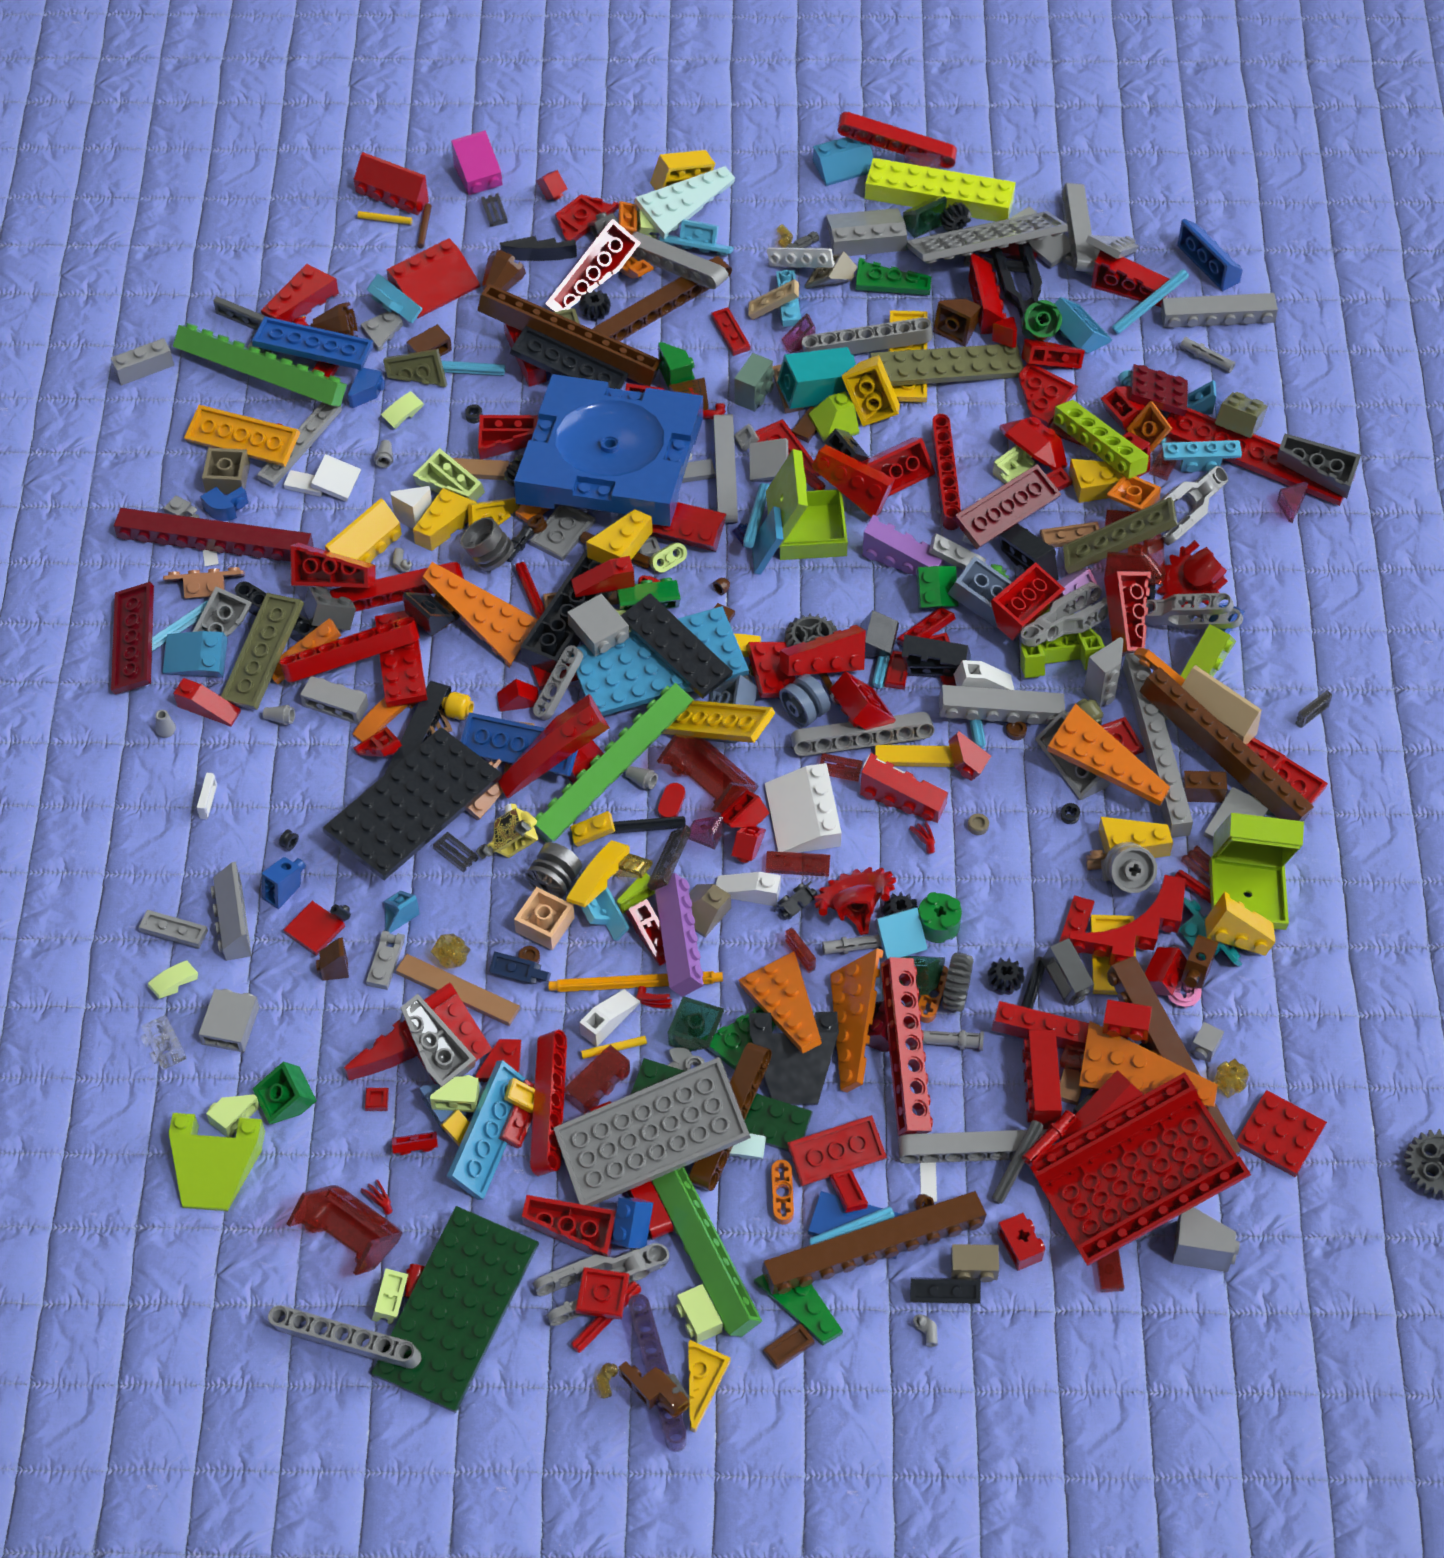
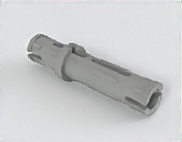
M1185 337L1181 342L1180 348L1193 353L1196 358L1201 357L1231 373L1236 364L1235 361L1206 348L1203 343L1198 344L1188 337Z
M879 935L848 939L841 937V940L822 941L824 955L840 952L848 954L849 951L882 947Z

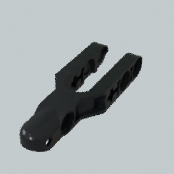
M1030 242L1019 245L1020 257L1032 292L1031 298L1028 300H1023L1021 294L1016 291L1011 272L1007 269L1006 256H1003L1002 249L992 248L993 262L1004 298L1017 307L1020 319H1022L1027 308L1038 301L1041 293L1042 280Z

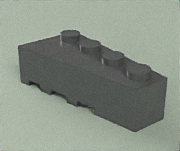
M1284 433L1276 462L1347 499L1361 455Z

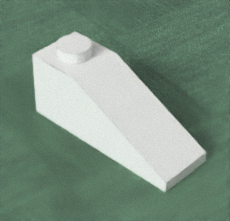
M764 872L720 875L717 877L716 886L729 893L731 899L777 906L781 875Z

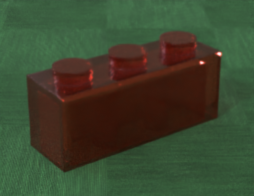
M609 1045L564 1088L565 1099L580 1112L586 1114L589 1109L599 1104V1100L604 1095H609L620 1080L623 1081L628 1077L630 1073V1060L612 1045Z

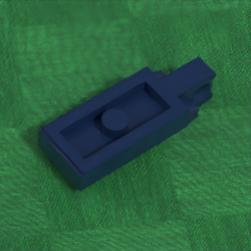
M495 951L489 968V973L530 984H536L537 979L549 982L551 973L540 970L541 965L534 961Z

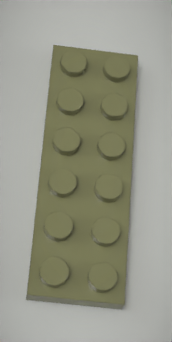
M1169 497L1063 545L1065 569L1068 574L1080 571L1088 565L1098 563L1106 557L1116 555L1126 548L1133 547L1146 539H1151L1155 535L1178 526L1174 501Z
M271 593L266 594L222 692V698L233 705L258 710L304 603L302 600Z

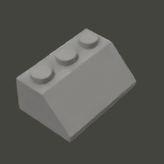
M1122 637L1089 657L1083 693L1090 700H1096L1100 708L1111 704L1115 699L1122 661Z

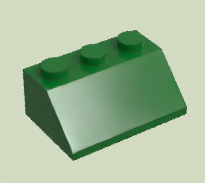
M662 578L660 582L653 583L652 580H644L640 584H635L634 587L618 589L619 610L627 611L649 593L667 609L679 607L681 598L677 580Z

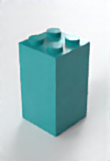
M848 347L785 354L777 383L789 409L817 406L828 396L846 391L850 398L842 375L856 365L855 358L850 353Z

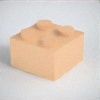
M536 887L514 918L515 931L553 950L575 918L574 905Z

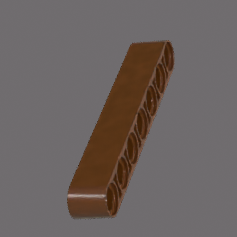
M748 1043L744 1048L730 1081L744 1120L772 1056L771 1049L753 1043ZM733 1146L696 1161L689 1176L692 1184L709 1191L714 1190Z

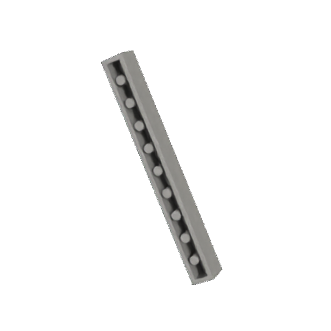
M1134 653L1125 654L1123 670L1150 769L1170 786L1168 794L1160 805L1165 824L1168 825L1172 838L1190 836L1193 820L1163 713L1139 692L1146 678L1152 674L1151 669L1140 664L1139 658Z

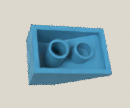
M212 631L167 634L163 674L224 678L228 638L223 632Z

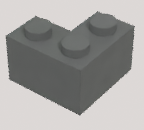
M308 586L303 609L311 625L320 626L330 618L338 629L350 630L356 611L352 600L346 597L332 598L328 589L323 586Z

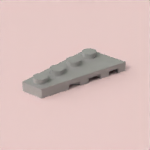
M1088 235L1085 241L1117 259L1135 253L1139 247L1135 243L1136 240L1129 236Z

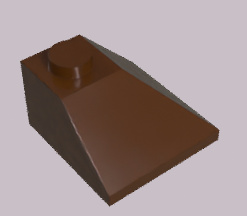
M967 299L940 300L937 306L933 332L966 347L979 322L982 306Z

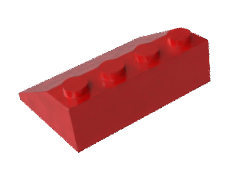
M450 238L386 269L388 281L422 307V311L417 318L481 287L460 249Z

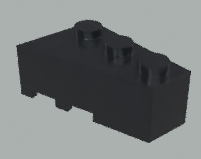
M1019 524L999 535L1001 550L1016 566L1020 564L1027 570L1036 562L1056 581L1059 580L1055 557L1056 551L1052 545H1048L1040 537L1035 536L1027 528Z
M904 634L902 658L908 676H954L962 660H971L968 645Z

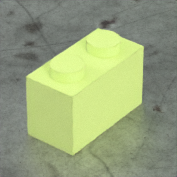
M703 1284L677 1295L675 1308L679 1317L685 1318L687 1322L685 1328L690 1338L694 1337L696 1342L700 1343L723 1332V1323Z

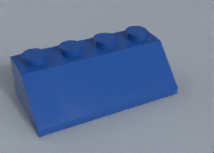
M1185 218L1182 219L1177 246L1222 292L1240 283L1243 271L1240 265L1236 264L1229 254L1224 252L1217 242L1207 235L1205 230H1202L1196 223Z

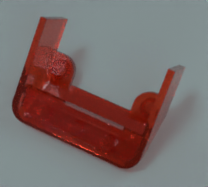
M1107 510L1105 526L1138 511ZM1158 534L1151 539L1144 540L1143 545L1134 544L1129 546L1127 553L1107 552L1104 577L1117 571L1151 572V579L1148 580V584H1161L1164 582L1165 556L1162 535Z
M675 734L657 759L659 764L670 765L672 767L671 770L675 774L690 776L714 797L713 803L715 805L711 809L714 812L723 813L746 790L755 793L759 787L756 782L711 743L700 737Z
M336 1185L302 1193L286 1223L289 1227L302 1223L305 1225V1229L312 1233L326 1231L356 1253L354 1260L357 1263L353 1271L355 1275L374 1270L395 1247L403 1234L393 1223L347 1190Z

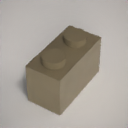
M952 1244L951 1278L980 1279L982 1282L998 1280V1245Z

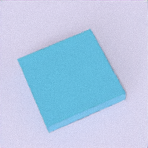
M916 907L875 919L885 960L889 957L900 958L928 950Z

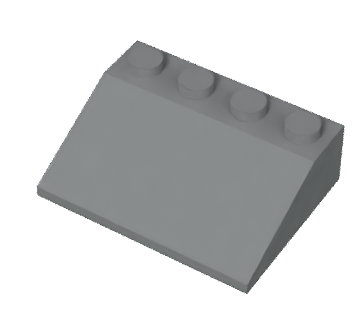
M898 208L826 215L833 255L843 251L848 256L906 251L907 231Z

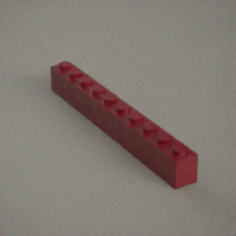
M121 507L114 523L117 538L123 540L210 550L218 553L268 558L276 561L291 562L290 545L301 543L314 546L311 533Z

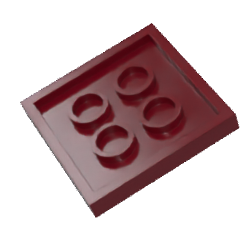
M1133 364L1131 369L1130 400L1144 405L1152 401L1158 409L1185 417L1187 412L1188 380L1181 376L1169 375L1161 370L1149 369L1144 365Z

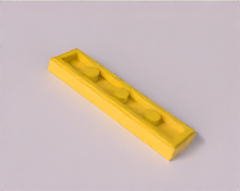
M875 745L877 759L885 763L888 761L894 764V766L954 767L949 746Z

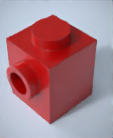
M558 170L551 171L536 180L546 200L552 198L557 200L568 189Z

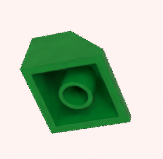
M659 342L658 359L661 360L659 370L668 390L670 391L669 385L695 380L692 371L695 368L692 357L689 358L686 350Z
M956 566L918 567L916 569L918 609L959 606L958 601L948 594L957 581Z
M284 1061L252 1089L269 1124L302 1115L317 1101L300 1066Z

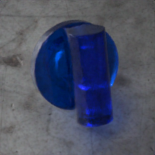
M740 523L732 531L742 545L748 526L747 523Z

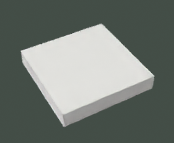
M325 454L310 487L347 502L361 469Z

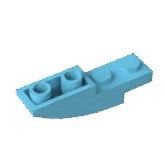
M795 270L776 271L777 288L794 279L796 280ZM798 298L779 307L783 327L801 326Z

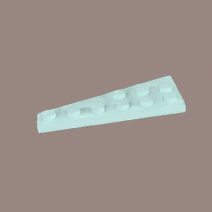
M724 166L635 197L634 203L662 238L665 239L668 233L672 230L675 231L679 227L683 219L689 220L707 202L710 203L718 193L721 194L734 184L735 177Z

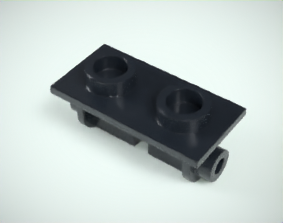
M812 881L806 885L803 882L793 889L794 895L790 898L786 895L777 902L779 907L774 911L776 912L780 909L782 911L780 913L781 917L784 920L791 919L802 910L797 902L804 908L815 900L816 890L808 887Z

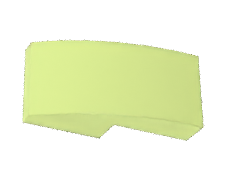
M410 391L389 406L381 416L396 429L408 416L412 418L425 404Z
M186 960L154 977L148 982V987L160 999L178 993L180 985L197 980L198 972Z

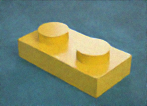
M606 811L572 825L571 831L574 844L579 847L614 833L615 828L612 814Z

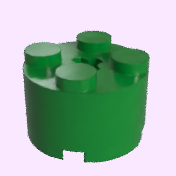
M1040 300L1031 304L1021 319L1023 335L1030 340L1046 342L1053 338L1062 324V315L1057 309L1058 307L1047 300Z
M936 892L929 893L922 900L918 913L925 939L933 943H944L945 940L955 938L960 930L962 910L960 901L948 894Z

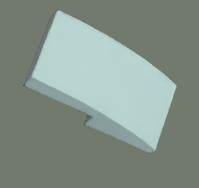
M750 1134V1139L733 1146L729 1156H740L742 1159H763L766 1137Z

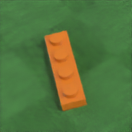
M329 618L284 652L280 660L286 656L337 640L342 635L335 623ZM279 662L272 676V679L277 684L285 679Z

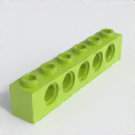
M1074 400L1055 406L1053 423L1126 478L1130 479L1147 472L1149 455Z

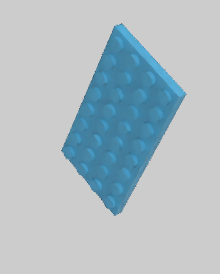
M722 606L678 618L682 624L733 671V675L726 681L738 675H749L748 666ZM629 632V638L626 641L611 647L607 652L594 656L586 645L577 647L582 651L583 659L576 671V676L584 696L588 694L592 696L603 716L650 703L653 699L657 701L661 697V691L667 685L671 687L674 683H677L685 692L693 691L633 632Z

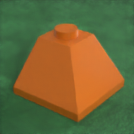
M1152 401L1146 405L1127 427L1128 432L1150 443V454L1173 429Z
M1123 476L1107 493V497L1140 511L1160 500L1161 487L1136 476L1130 479Z

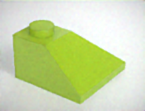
M846 391L828 396L808 414L823 442L835 428L847 431L851 436L858 435L860 432L854 404Z

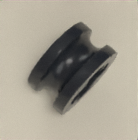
M472 404L465 409L466 420L473 424L479 423L480 415H483L482 408L479 405Z
M1067 803L1062 807L1061 820L1066 824H1075L1079 820L1080 808L1074 803Z
M287 829L282 833L279 845L290 851L297 844L299 835L296 833L292 834V831Z

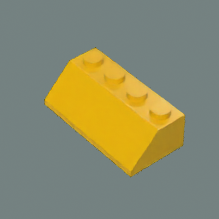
M380 498L325 545V550L371 563L377 555L383 553L391 543L400 538L402 535L400 522L386 502Z

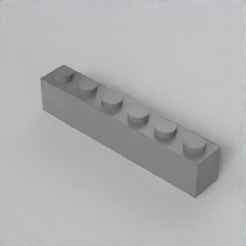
M1263 293L1163 298L1160 312L1163 328L1275 323L1278 308L1275 294Z
M942 685L939 694L940 717L950 719L963 718L968 720H988L991 722L1005 721L1009 723L1024 722L1049 725L1061 711H1065L1064 693Z

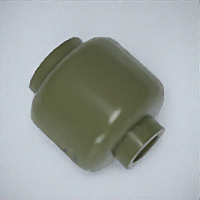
M1084 698L1076 703L1099 725L1102 723L1104 714L1096 700Z

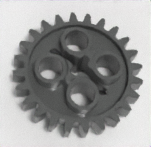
M1438 1129L1435 1135L1432 1130L1428 1131L1427 1136L1421 1132L1419 1139L1414 1137L1412 1144H1408L1407 1151L1404 1154L1405 1161L1403 1166L1408 1167L1405 1175H1412L1409 1182H1417L1416 1190L1421 1187L1424 1188L1423 1195L1432 1192L1433 1199L1437 1194H1440L1441 1199L1444 1200V1135H1442L1440 1129ZM1425 1152H1430L1433 1156H1429ZM1426 1172H1431L1435 1176H1429Z

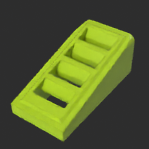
M643 872L617 900V905L622 914L625 913V910L655 894L653 879L646 872Z

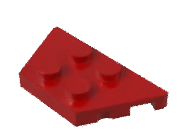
M581 194L555 214L556 221L565 240L575 239L576 242L590 231L588 223L595 220L596 215L602 212H606V214L614 213L619 209V203L614 201L613 204L604 203L601 198H591Z

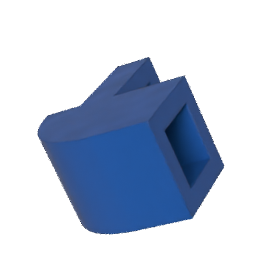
M242 486L226 496L217 487L200 496L203 509L209 516L218 521L236 519L235 511L249 503L246 491Z

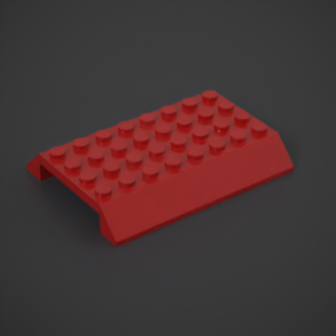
M1186 1072L1054 1144L1030 1167L1087 1266L1251 1176L1241 1157L1236 1155L1205 1107Z

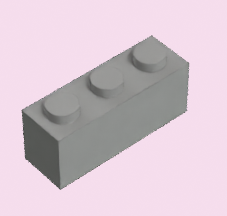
M164 338L111 357L114 373L121 385L174 366L171 350Z
M313 676L309 678L300 694L303 707L355 724H359L369 706L367 694L364 692L346 688L342 684H334L323 678Z

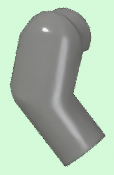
M395 548L393 566L401 572L410 571L412 563L410 560L406 562L407 559H403L404 550L402 548Z
M917 1314L913 1318V1323L917 1329L926 1335V1346H937L936 1323L925 1315Z

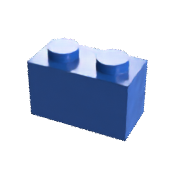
M618 1197L611 1243L627 1248L645 1247L653 1202L638 1198Z

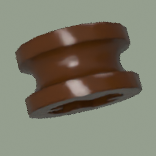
M535 515L528 520L527 524L534 531V534L540 533L547 528V522L544 520L543 515Z

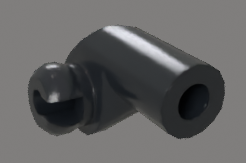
M335 904L331 907V914L338 919L344 921L350 919L349 906H338Z

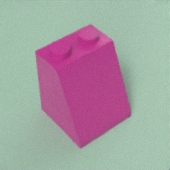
M485 130L451 140L454 167L468 195L503 185L502 173Z

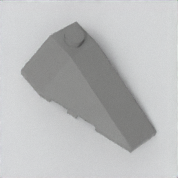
M215 587L193 632H223L228 637L244 621L252 602L219 587Z
M416 994L401 1007L424 1066L440 1087L456 1076H464L475 1067L476 1058L419 994Z

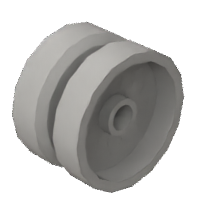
M1122 842L1115 845L1107 853L1104 860V870L1107 878L1121 890L1128 893H1139L1146 890L1154 882L1157 875V863L1154 856L1142 846L1133 842Z

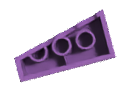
M875 515L872 516L864 530L862 556L869 560H875L888 567H894L915 576L918 567L945 565V560L929 553V544L923 541L918 543L911 534L906 532L904 535L894 530L896 526L890 523L885 525L879 522V517Z

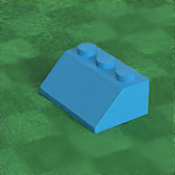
M844 137L813 146V163L826 186L869 173L873 160L870 144Z
M1062 297L1056 301L1055 305L1062 315L1061 335L1073 343L1072 347L1084 349L1086 353H1091L1112 341V338L1080 304Z

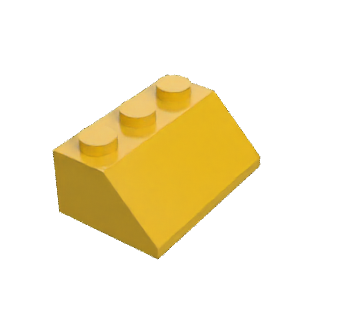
M879 355L859 362L842 375L862 426L899 415L900 404Z

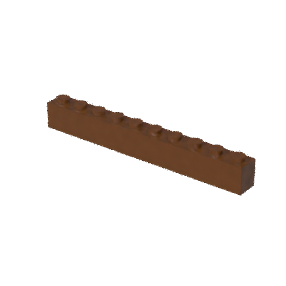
M489 283L480 296L478 312L523 331L525 326H528L629 373V379L645 386H651L657 375L661 360Z
M1158 668L1146 678L1139 692L1277 818L1305 821L1314 806L1162 668Z
M1133 956L1113 964L1107 972V979L1109 984L1114 986L1118 994V1000L1152 1007L1147 1041L1141 1040V1042L1146 1045L1148 1050L1200 1075L1136 957ZM1216 1103L1214 1108L1206 1107L1234 1152L1238 1155L1241 1149Z
M976 1191L765 1260L763 1261L762 1272L772 1295L776 1293L785 1294L794 1287H806L815 1280L821 1278L827 1280L836 1273L842 1271L847 1273L853 1271L857 1266L863 1264L868 1266L874 1264L878 1259L884 1257L892 1258L898 1255L899 1252L905 1250L913 1251L919 1248L920 1245L926 1243L934 1244L940 1241L941 1238L947 1236L955 1237L968 1229L976 1230L984 1224L987 1214Z

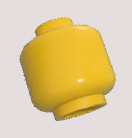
M451 692L448 697L443 699L442 709H444L445 715L449 718L465 720L469 712L473 713L474 702L471 701V697L467 694Z

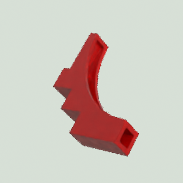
M1164 875L1160 892L1155 902L1144 914L1122 927L1103 932L1086 933L1070 931L1068 938L1076 952L1093 954L1097 957H1109L1108 965H1113L1133 957L1135 947L1141 950L1154 951L1159 930L1178 933L1182 921L1186 878Z

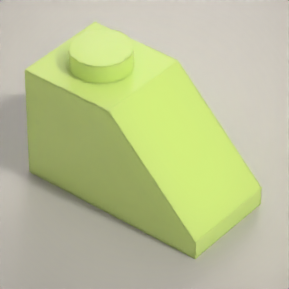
M470 1075L454 1077L431 1094L430 1102L432 1109L475 1112L480 1091L478 1078Z
M254 1094L223 1097L217 1103H213L206 1114L212 1126L226 1137H231L237 1131L239 1118H250L260 1108V1105Z

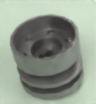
M489 517L475 521L465 530L461 537L460 544L463 549L485 571L500 567L508 560L514 550V544L511 539Z
M548 842L543 845L536 856L537 860L532 862L525 875L527 881L534 889L538 887L556 897L562 898L571 886V881L576 878L581 870L582 863L568 848L558 843Z

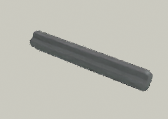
M1035 1120L1031 1122L992 1196L994 1201L1002 1204L1025 1163L1022 1160V1155L1032 1147L1043 1129V1125Z

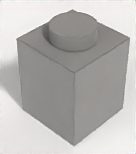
M1204 1022L1192 1043L1190 1053L1200 1060L1210 1062L1222 1041L1224 1031Z

